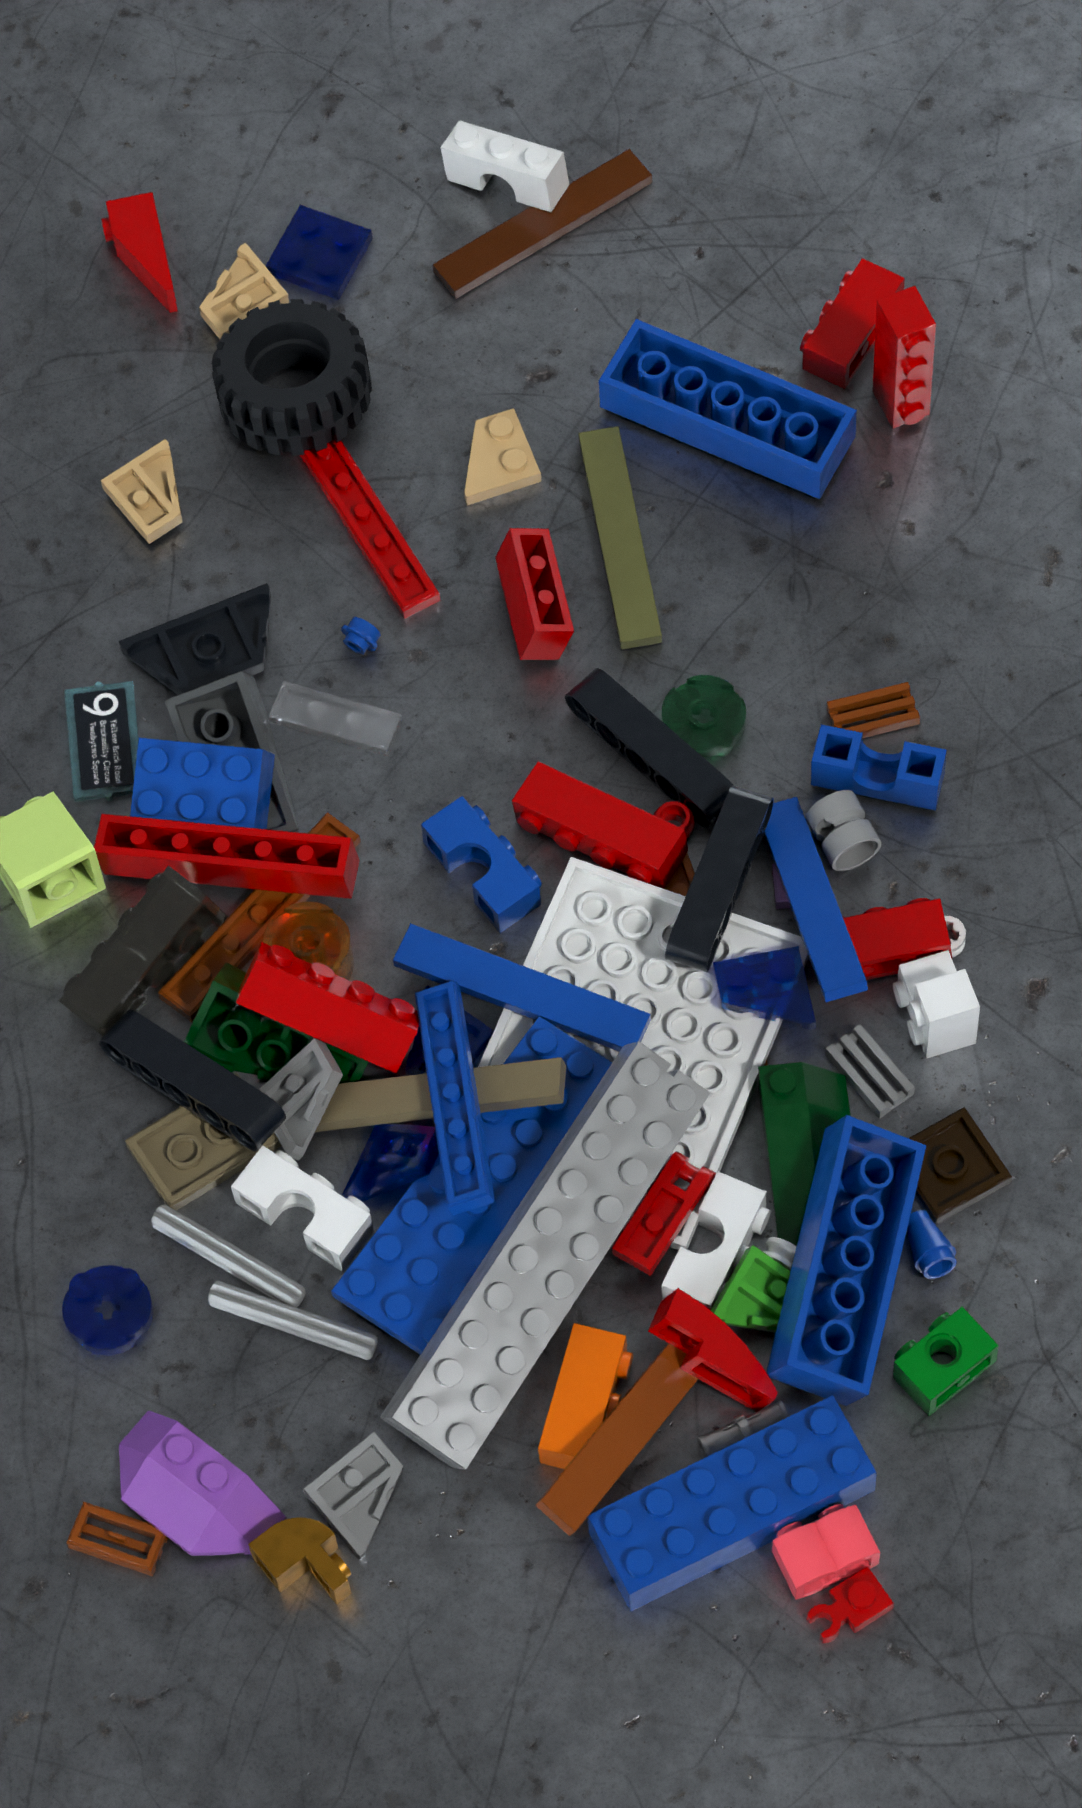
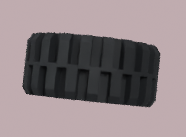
M291 299L290 303L280 304L279 300L269 302V307L261 310L256 307L246 313L247 317L241 320L238 318L230 325V334L224 333L217 343V350L213 354L211 364L221 415L225 424L231 428V432L239 440H247V444L257 450L262 451L263 448H268L270 454L281 456L283 452H292L293 456L305 455V450L314 448L318 452L328 447L327 443L333 440L337 443L348 435L347 429L353 430L363 419L362 413L364 414L368 410L371 401L372 381L363 338L360 337L358 328L352 321L346 320L345 315L334 308L328 311L327 306L323 303L312 301L311 304H304L302 299ZM307 366L323 371L314 380L295 388L279 389L262 384L273 373L289 367Z

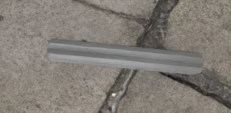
M162 1204L152 1215L151 1222L153 1228L272 1299L296 1308L303 1301L306 1293L302 1285L171 1207Z
M221 1281L214 1282L209 1291L208 1301L212 1307L365 1360H370L375 1353L378 1342L377 1337L369 1332Z

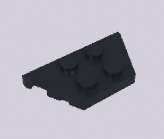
M268 583L120 640L121 651L123 655L177 695L240 671H244L251 676L263 672L265 668L271 604L270 587Z

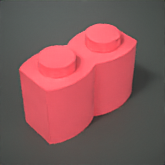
M843 1504L831 1506L822 1511L818 1516L819 1520L814 1523L802 1525L801 1522H794L777 1532V1538L772 1540V1553L795 1600L822 1591L838 1581L846 1580L867 1566L871 1569L879 1564L880 1551L857 1505L845 1508Z

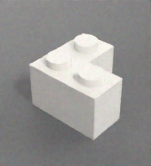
M949 950L900 964L898 982L893 983L894 995L900 1008L907 1007L911 1020L907 1021L911 1040L915 1046L921 1044L926 1059L976 1044L980 1005L966 969L956 971Z

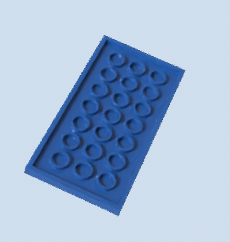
M539 1016L503 1064L562 1057L566 1064L564 1102L561 1104L481 1113L495 1203L452 1215L447 1208L439 1150H437L331 1290L333 1297L421 1355L613 1062Z

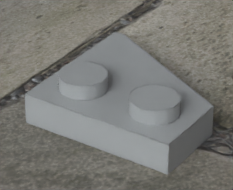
M316 1038L259 1089L279 1104L285 1112L286 1120L276 1129L275 1134L284 1151L295 1160H300L303 1157L343 1076L326 1043Z
M373 1432L303 1489V1493L358 1559H361L367 1551L401 1475L403 1465L379 1436Z

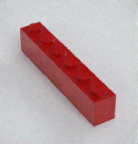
M101 814L94 844L99 865L104 875L352 899L360 862L350 837Z

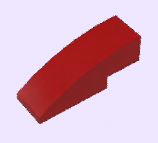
M679 1288L660 1302L648 1332L686 1353L680 1367L681 1370L755 1412L760 1411L776 1399L778 1391L765 1369L747 1345L717 1315Z

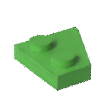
M754 1245L750 1246L745 1250L711 1311L727 1325L776 1332L790 1271Z

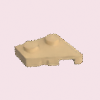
M246 242L240 245L237 250L238 257L229 270L224 269L217 280L216 288L208 293L199 307L201 317L219 339L224 333L230 334V325L238 318L241 320L245 319L248 311L256 307L260 310L269 307V302L278 300L280 304L290 303L288 293Z
M514 408L475 420L464 491L467 505L541 482V472Z

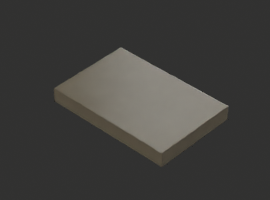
M180 1106L125 1140L126 1147L164 1203L176 1211L244 1170L259 1151V1149L252 1151L183 1106ZM275 1132L263 1144L264 1147L272 1152L282 1146Z

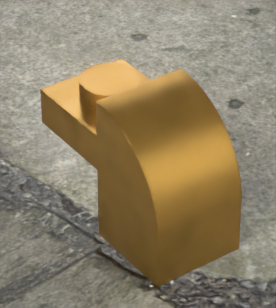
M297 1517L280 1521L248 1544L253 1560L279 1592H282L310 1571L337 1605L352 1594L347 1579L352 1575L349 1568L337 1553L329 1556L338 1549L335 1533L317 1520Z

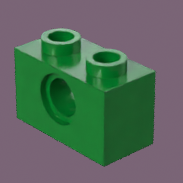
M960 1307L952 1315L948 1312L940 1315L928 1328L930 1333L919 1342L910 1340L894 1356L892 1378L928 1416L933 1414L997 1361L999 1345L963 1307ZM937 1352H946L954 1360L949 1364L942 1365L933 1361L931 1356Z

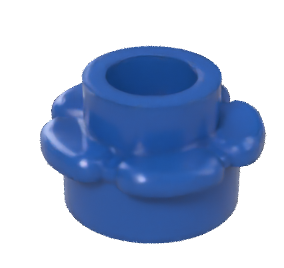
M353 617L348 626L343 625L341 627V631L345 635L343 643L352 651L358 654H365L366 650L370 652L376 650L378 646L376 642L380 638L381 633L371 623L364 619Z

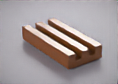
M908 682L827 702V711L832 726L843 729L842 725L861 720L869 721L880 718L881 715L906 710L904 714L844 728L863 733L862 739L920 724V715L915 708V700L910 694Z
M83 1502L66 1543L70 1549L153 1576L156 1570V1562L162 1556V1548L164 1543H167L168 1537L149 1523ZM88 1517L153 1538L154 1541L150 1545L86 1522ZM81 1534H85L103 1540L105 1542L147 1555V1558L143 1559L80 1538Z

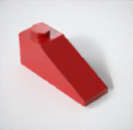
M153 192L106 201L109 217L101 218L106 242L114 241L118 258L170 313L177 312L176 298Z

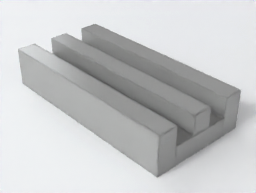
M861 1024L853 1028V1033L850 1035L845 1034L839 1038V1042L836 1045L832 1043L826 1047V1057L842 1075H845L849 1084L879 1119L914 1095L915 1087ZM856 1043H859L900 1090L898 1093L858 1048ZM847 1050L888 1100L884 1103L842 1053Z

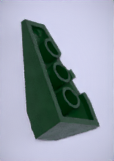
M226 962L214 978L184 1042L232 1073L237 1071L258 1075V1079L269 1081L307 1046L314 1037L237 1004V996L246 972ZM326 1043L343 1073L339 1084L360 1081L369 1062Z
M804 1062L758 1066V1092L777 1237L797 1246L825 1128L845 1115L851 1116L845 1075Z

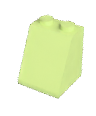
M54 791L45 796L34 797L27 801L22 808L7 816H0V878L30 928L106 889L95 848Z

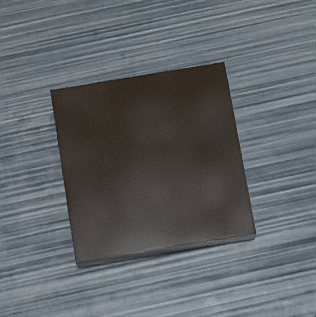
M965 1107L909 1137L911 1140L927 1145L915 1194L935 1224L944 1221L1012 1182V1175Z

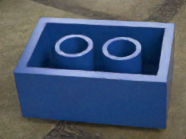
M139 738L130 816L267 829L275 754L264 749Z

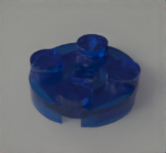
M105 1265L92 1268L85 1273H79L71 1279L69 1289L64 1296L62 1313L68 1333L79 1344L85 1346L86 1350L98 1355H116L131 1349L136 1345L135 1341L142 1336L144 1331L147 1333L153 1320V1302L147 1286L140 1279L136 1271L120 1266ZM112 1301L113 1305H120V1310L113 1311L111 1319H104L102 1313L96 1312L103 1302Z

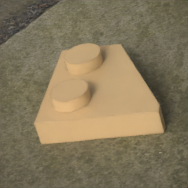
M166 439L101 480L103 490L148 544L183 522L171 451Z

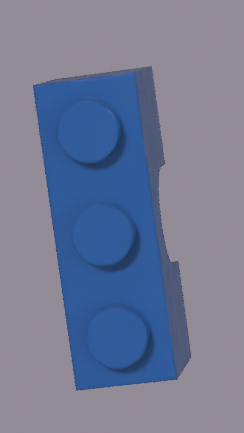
M821 724L811 761L812 786L837 791L851 790L861 796L936 811L945 775L946 749L905 741L902 752L884 754L868 748L863 743V733Z
M461 796L421 823L423 844L448 873L460 865L469 862L480 863L489 869L482 878L472 884L474 904L496 930L502 933L541 906L540 887L542 883L536 872L529 865L523 867L515 858L516 852L508 839L503 835L497 837L489 828L490 821L483 810L477 805L471 807L464 797Z

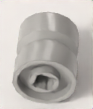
M841 790L823 797L809 808L806 813V821L815 838L823 842L822 850L835 871H846L862 865L870 860L882 845V841L872 823L864 819L865 811L855 793L851 790Z

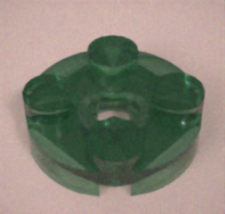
M697 675L688 678L687 683L680 685L676 690L674 686L667 693L662 705V722L702 757H723L733 750L734 745L744 733L746 727V705L743 698H740L734 691V686L728 681L712 675ZM702 709L710 710V716L714 719L707 723H700L692 716L700 715Z

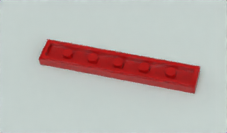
M333 440L327 443L328 447L318 452L315 451V448L305 450V455H300L402 617L405 619L439 602L440 593L342 441L340 440L336 443Z

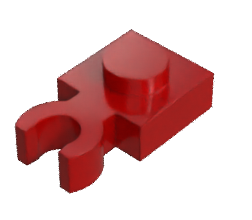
M867 1566L830 1589L829 1597L833 1604H818L812 1607L807 1613V1621L811 1624L819 1618H826L831 1622V1627L820 1634V1640L825 1644L832 1642L838 1637L841 1626L848 1623L854 1633L891 1611L894 1603Z

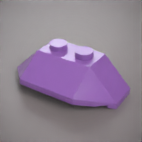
M148 1410L119 1443L122 1502L191 1556L251 1554L248 1545L251 1541L274 1524L287 1519L247 1474L176 1420Z

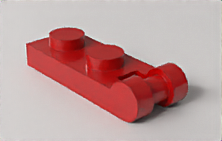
M678 1151L671 1156L612 1247V1254L650 1276L701 1197L707 1193L716 1175L714 1171L705 1166L699 1169L688 1163L689 1158ZM680 1178L690 1185L685 1191L674 1185L675 1181Z

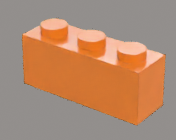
M573 1323L538 1446L541 1464L565 1469L622 1399V1395L616 1393L619 1379H628L633 1361V1353L627 1352L626 1335Z

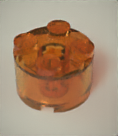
M317 902L295 903L285 908L283 914L275 920L273 918L267 925L263 943L270 946H283L289 949L297 958L311 964H324L331 968L336 975L347 980L350 979L354 968V956L349 929L344 920L336 915L333 909L327 905Z

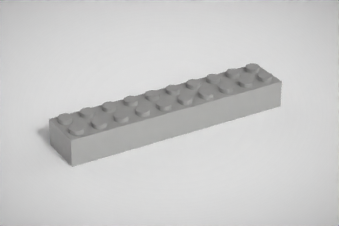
M640 1041L626 1044L622 1047L380 1416L385 1422L451 1468L467 1469L710 1095L709 1091L680 1070L667 1072L671 1064Z

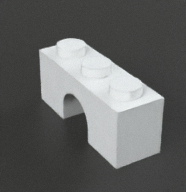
M458 121L440 147L448 181L482 191L494 174L503 178L511 185L515 193L516 202L552 212L569 186L564 152L464 121Z
M262 1145L231 1186L235 1203L270 1226L286 1209L303 1207L314 1213V1217L303 1231L307 1250L343 1272L374 1231L369 1208L354 1196H348L346 1199L335 1192L333 1185L323 1176L317 1173H313L310 1176L297 1168V1162L287 1153L281 1150H277L274 1153Z
M717 1171L699 1208V1226L715 1232L722 1239V1243L714 1251L705 1254L694 1253L680 1247L661 1285L662 1300L679 1288L701 1302L709 1310L712 1309L745 1250L749 1248L748 1245L754 1233L761 1235L768 1223L771 1210L766 1208V1191Z

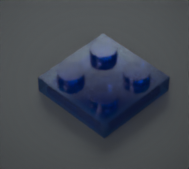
M299 205L268 260L266 268L275 278L339 300L373 240L372 230Z

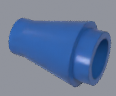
M919 1210L911 1213L907 1233L915 1269L923 1273L927 1279H936L948 1274L957 1264L955 1247L931 1220L927 1211Z

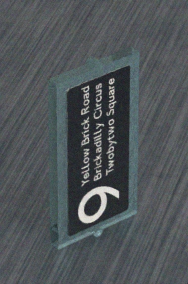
M133 681L105 685L102 682H96L95 686L66 689L65 702L74 801L100 798L111 801L116 796L132 795L139 741Z

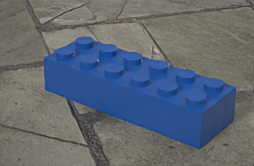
M635 319L599 379L601 408L817 499H820L856 437V409L638 319Z
M845 1115L825 1128L766 1370L769 1378L825 1399L833 1395L837 1403L848 1406L869 1395L927 1145L849 1115Z
M832 1395L589 1514V1534L631 1612L771 1543L772 1540L777 1538V1532L791 1523L801 1522L802 1525L809 1524L819 1519V1514L831 1506L837 1504L845 1506L874 1492L877 1472L835 1397Z

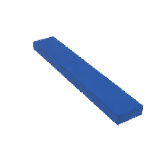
M794 797L773 803L764 836L825 1001L829 1002L868 991L866 977L798 798Z
M411 923L393 958V964L397 968L439 984L456 980L463 993L537 1020L540 1016L563 1031L619 1052L626 1044L641 1042L651 1021L650 1013Z
M452 980L415 992V1000L447 1208L452 1215H457L495 1203L461 988L456 980Z

